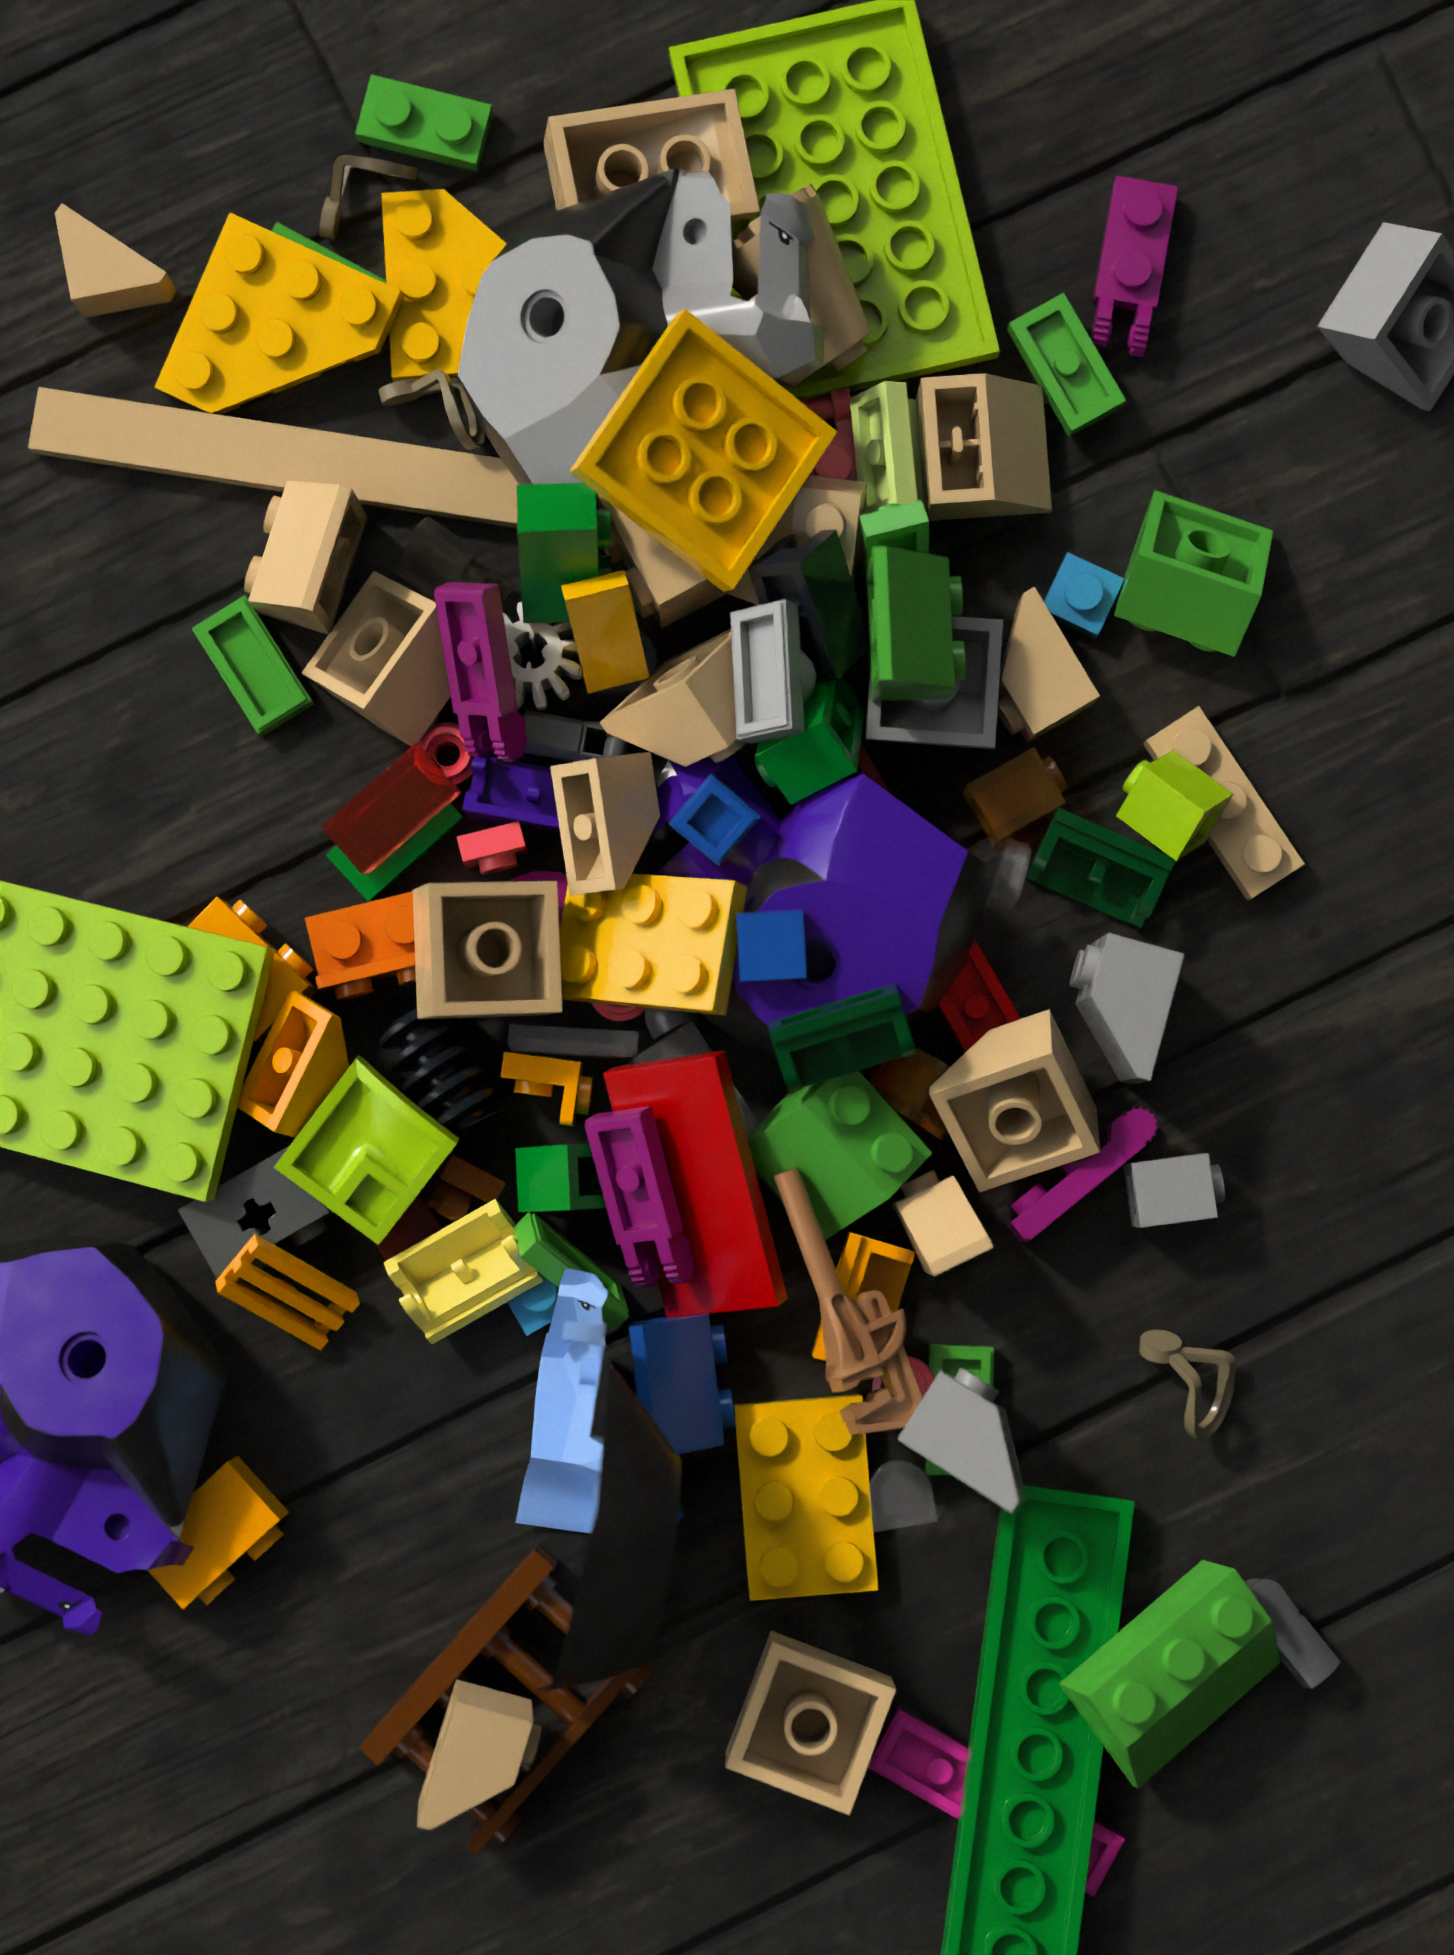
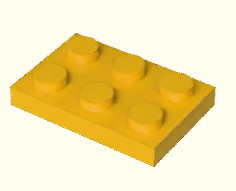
M631 874L625 888L570 895L567 886L559 931L562 1000L726 1016L738 946L737 913H743L747 886L731 880Z
M861 1394L734 1404L750 1601L878 1591L866 1434L850 1435L839 1411L851 1403L863 1402Z

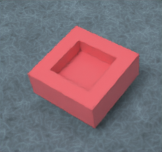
M519 821L457 837L463 863L467 868L479 866L482 875L518 866L516 856L529 853L524 830Z

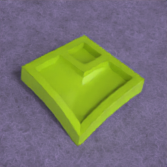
M358 1055L273 1168L379 1245L455 1147L459 1138L419 1108L365 1059Z

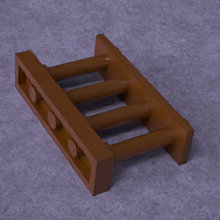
M540 1543L531 1550L372 1729L359 1747L378 1766L392 1751L399 1759L406 1755L427 1774L435 1745L423 1735L426 1728L419 1720L435 1702L443 1710L448 1707L456 1679L464 1682L470 1681L462 1671L478 1653L487 1661L493 1656L566 1723V1726L542 1753L538 1750L536 1751L531 1765L520 1764L519 1770L523 1774L498 1802L491 1797L467 1810L480 1822L471 1832L466 1845L475 1855L488 1841L498 1847L506 1840L523 1818L516 1811L520 1804L620 1692L626 1699H629L653 1671L648 1664L608 1678L585 1704L567 1688L540 1692L534 1689L550 1685L554 1676L510 1637L513 1630L505 1623L523 1604L529 1611L536 1607L563 1633L567 1634L573 1605L553 1588L557 1582L549 1573L554 1569L557 1559Z

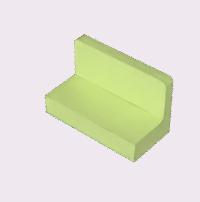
M884 381L849 398L857 481L868 482L864 514L872 513L877 508L887 504L904 505L922 500L924 505L917 403L915 399H908L906 382Z

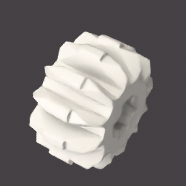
M519 602L517 604V612L520 621L512 623L508 616L503 613L517 706L519 709L525 701L527 692H532L537 710H545L547 708V699L544 691L552 688L557 697L566 700L570 696V691L562 681L561 676L580 680L583 677V672L578 663L568 660L579 657L575 640H566L573 633L570 622H557L553 626L552 623H523L522 602ZM527 644H532L533 650H537L538 644L544 646L541 652L545 662L536 669H533L531 662H527L526 668L520 667L523 659L519 650Z

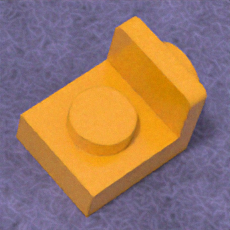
M504 1052L501 1077L516 1079L514 1092L552 1097L553 1085L564 1086L559 1124L575 1126L577 1114H589L594 1077L582 1076L584 1063Z

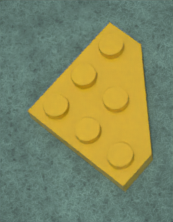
M444 189L381 193L386 283L405 294L389 331L392 379L394 382L406 379L418 380L434 370L445 372L449 378H459L458 369L466 324L481 277L507 243Z
M229 213L155 388L211 414L222 415L239 408L240 404L271 392L278 393L319 377L322 372L353 360L357 362L380 353L405 294L399 289L233 213Z

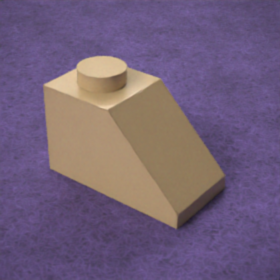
M1035 587L1023 593L1016 608L1000 670V699H998L997 711L1006 729L1012 735L1020 731L1027 744L1090 708L1100 697Z
M651 752L595 758L550 766L569 894L577 895L625 888L660 817Z
M932 1170L904 1183L900 1187L904 1197L893 1202L892 1205L925 1273L935 1276L993 1248L987 1233L954 1176H947L939 1180L935 1170Z
M456 1679L419 1797L417 1827L431 1830L514 1785L520 1764H532L540 1740L541 1726L533 1724L532 1700Z

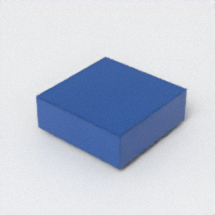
M711 772L669 821V825L719 866L758 821L761 814Z
M803 909L737 913L740 982L807 978Z

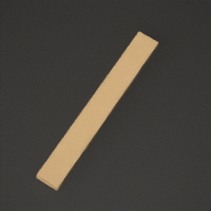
M38 387L28 449L33 454L284 492L287 481L341 484L352 488L360 504L517 528V485L519 484L501 458Z

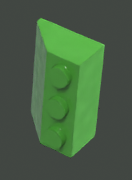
M1202 1560L1062 1680L1059 1685L1132 1786L1139 1788L1281 1662L1273 1622L1236 1569Z

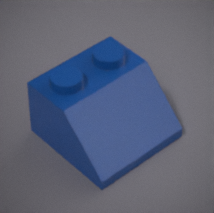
M709 1313L633 1321L629 1330L637 1398L650 1413L676 1454L724 1445L723 1429L735 1428L731 1389L718 1390L715 1365L728 1363L723 1325L711 1326Z

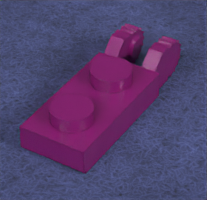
M1116 175L1092 304H1097L1091 340L1096 349L1105 350L1106 343L1109 342L1113 323L1111 318L1113 307L1135 311L1133 325L1130 327L1127 341L1129 347L1128 355L1143 357L1152 314H1154L1158 304L1178 186Z
M449 582L435 587L434 597L453 713H456L458 716L461 738L464 739L462 743L465 747L464 751H467L468 756H472V758L475 756L489 758V755H493L494 751V754L498 756L497 759L511 762L518 761L520 757H523V753L526 752L525 748L528 745L526 739L528 736L525 735L527 730L525 718L517 712L518 706L499 585Z
M646 1106L599 1113L585 1120L586 1124L584 1126L616 1245L621 1244L626 1267L629 1269V1276L632 1279L631 1282H634L635 1286L639 1288L655 1286V1282H658V1276H660L657 1250L661 1264L664 1266L663 1272H665L669 1282H673V1284L690 1282V1278H693L692 1274L695 1272L694 1256L691 1255L692 1248L689 1238L681 1232L684 1229L652 1107Z
M1133 1107L1131 1111H1126V1115L1122 1114L1106 1127L1105 1145L1100 1149V1153L1061 1165V1168L1068 1176L1051 1190L1047 1191L1043 1184L1039 1182L1013 1203L1011 1207L1018 1217L1007 1226L1017 1239L1025 1243L1030 1241L1145 1147L1147 1141L1151 1142L1152 1136L1157 1135L1155 1131L1159 1128L1156 1126L1158 1120L1154 1119V1113L1151 1114L1148 1112L1149 1109L1143 1110L1142 1107L1138 1109Z

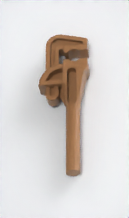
M798 1167L774 1175V1180L819 1298L826 1351L825 1378L829 1381L832 1392L847 1391L856 1387L861 1379H875L880 1376L885 1389H877L868 1393L867 1398L863 1402L851 1403L839 1410L849 1434H863L904 1428L923 1399L903 1346L906 1334L904 1309L890 1311L885 1296L877 1290L861 1292L857 1295L855 1301L844 1292Z

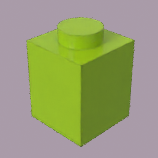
M1172 750L1151 763L1143 760L1134 768L1123 785L1122 790L1128 796L1116 817L1177 861L1206 842L1234 794L1179 753Z

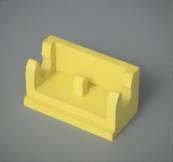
M496 1199L383 1262L388 1276L404 1294L399 1299L402 1307L425 1333L427 1340L431 1344L438 1342L543 1282L541 1273L520 1257L513 1228L516 1224Z

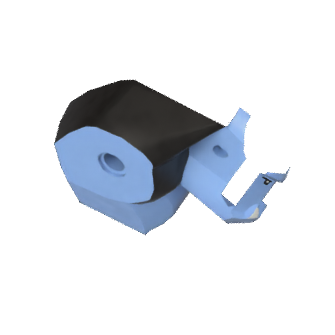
M564 1269L549 1333H546L541 1354L535 1396L531 1458L523 1482L516 1523L590 1533L557 1672L550 1685L534 1688L540 1692L602 1681L651 1662L671 1577L679 1513L680 1458L650 1413L610 1363L611 1348L605 1346L606 1324H603L601 1311L608 1292L594 1274L571 1269Z

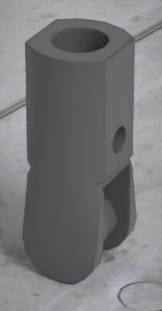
M526 710L524 718L527 729L525 735L528 736L526 739L528 745H526V752H524L526 754L578 762L595 758L628 755L630 743L606 733L600 722ZM588 733L606 736L603 755L585 752Z
M1254 1578L1245 1580L1244 1582L1271 1618L1280 1660L1298 1683L1304 1688L1312 1689L1329 1677L1340 1664V1660L1307 1619L1300 1615L1299 1610L1284 1589L1276 1581L1270 1579L1260 1580Z

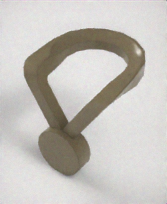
M353 155L339 156L333 165L331 196L326 197L323 205L319 236L335 240L342 213V202L352 168H361L410 180H416L418 168L376 158Z
M434 370L418 380H400L384 385L378 390L382 405L384 406L404 404L416 400L422 395L442 392L449 422L462 446L468 450L484 446L486 434L479 424L459 378H449L445 372ZM459 388L468 416L470 434L467 432L455 400L454 389Z
M1156 1329L1144 1332L1140 1337L1139 1344L1141 1356L1151 1362L1169 1363L1189 1386V1395L1184 1415L1186 1434L1202 1442L1211 1438L1223 1422L1231 1404L1235 1385V1357L1223 1350L1182 1347V1340L1179 1336L1169 1331ZM1187 1361L1218 1365L1215 1400L1208 1415L1199 1424L1197 1420L1198 1408L1202 1397V1385L1198 1373Z

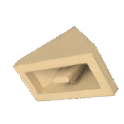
M63 203L55 212L70 298L84 318L170 302L174 298L178 290L167 272Z

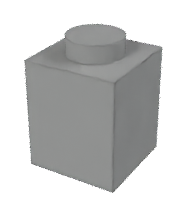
M1209 1153L1123 1164L1132 1227L1143 1228L1218 1218L1216 1204L1224 1203V1182L1220 1166L1218 1164L1210 1165Z

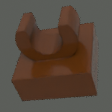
M450 1152L434 1173L440 1179L432 1186L425 1204L435 1209V1212L455 1222L465 1216L470 1206L472 1195L489 1203L494 1199H498L506 1183L478 1165Z

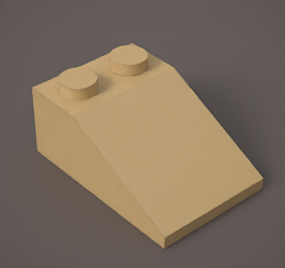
M735 89L548 117L543 145L557 211L673 168H679L687 172L713 171L709 172V174L714 178L718 191L730 203L731 223L757 216L760 212Z

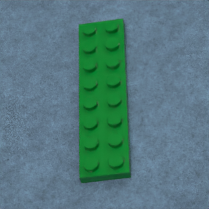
M1023 1484L1027 1501L1020 1512L1011 1513L1000 1506L941 1955H1077L1104 1746L1059 1683L1118 1633L1135 1501Z

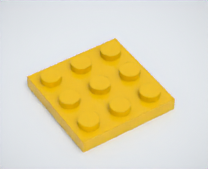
M684 309L675 315L569 472L719 589L726 592L735 588L837 434V431L691 312Z

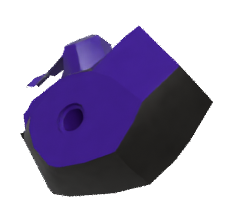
M737 752L716 763L710 756L688 766L668 760L657 782L656 792L660 817L651 835L681 809L711 772L759 812L761 817L719 866L689 842L655 875L731 880L747 886L743 913L803 909L807 978L740 982L737 946L726 1016L700 1013L763 1060L777 1059V1055L769 1035V1021L895 983L907 1023L934 1011L962 970L976 938L995 872L994 867L965 850L864 775L861 767L856 772L796 802L781 819Z
M48 1236L0 1244V1461H2L0 1464V1593L10 1592L63 1618L64 1630L88 1636L96 1632L102 1613L96 1609L93 1598L15 1560L11 1547L32 1532L52 1540L116 1573L132 1569L150 1570L169 1565L183 1566L194 1547L180 1542L179 1538L227 1380L215 1349L173 1287L131 1244L87 1236Z

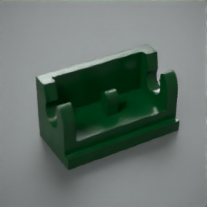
M1058 807L1048 821L1024 879L1140 929L1145 919H1149L1169 873L1174 866L1175 860Z
M895 983L769 1021V1035L785 1084L790 1093L801 1090L806 1086L897 1058H905L917 1054Z

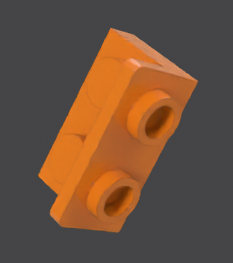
M413 891L305 917L318 976L315 977L318 990L324 993L334 991L336 1000L341 1001L371 994L374 992L372 982L397 976L399 985L416 983Z

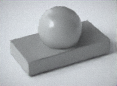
M784 599L731 612L736 740L752 744L805 732L803 704L807 702L815 690L817 675L813 662L800 650L798 604Z

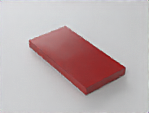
M725 1051L618 1066L604 1072L603 1076L613 1111L646 1106L652 1107L684 1229L681 1232L689 1238L692 1248L691 1255L694 1256L693 1262L695 1263V1272L692 1274L693 1278H690V1282L673 1284V1282H669V1279L666 1278V1274L663 1272L664 1266L661 1264L657 1250V1259L659 1260L660 1267L658 1286L666 1317L778 1307L788 1297Z

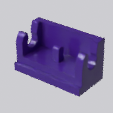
M474 757L472 762L473 779L471 789L466 792L463 804V811L468 818L503 825L519 821L524 829L561 835L551 768L515 761H502V759L494 757Z

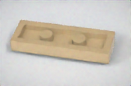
M1200 706L1143 743L1154 761L1174 750L1234 794L1211 831L1207 841L1247 901L1304 865V862Z

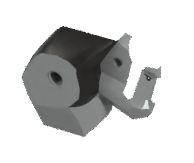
M673 168L535 218L512 236L481 277L466 324L458 377L480 426L519 485L583 483L569 472L675 315L684 309L691 312L781 386H796L824 365L825 328L812 324L810 316L807 246L815 239L807 204L800 202L790 194H766L760 218L758 294L748 302L730 296L733 282L730 203L718 191L714 178L709 174V172L713 171L687 172L679 168Z

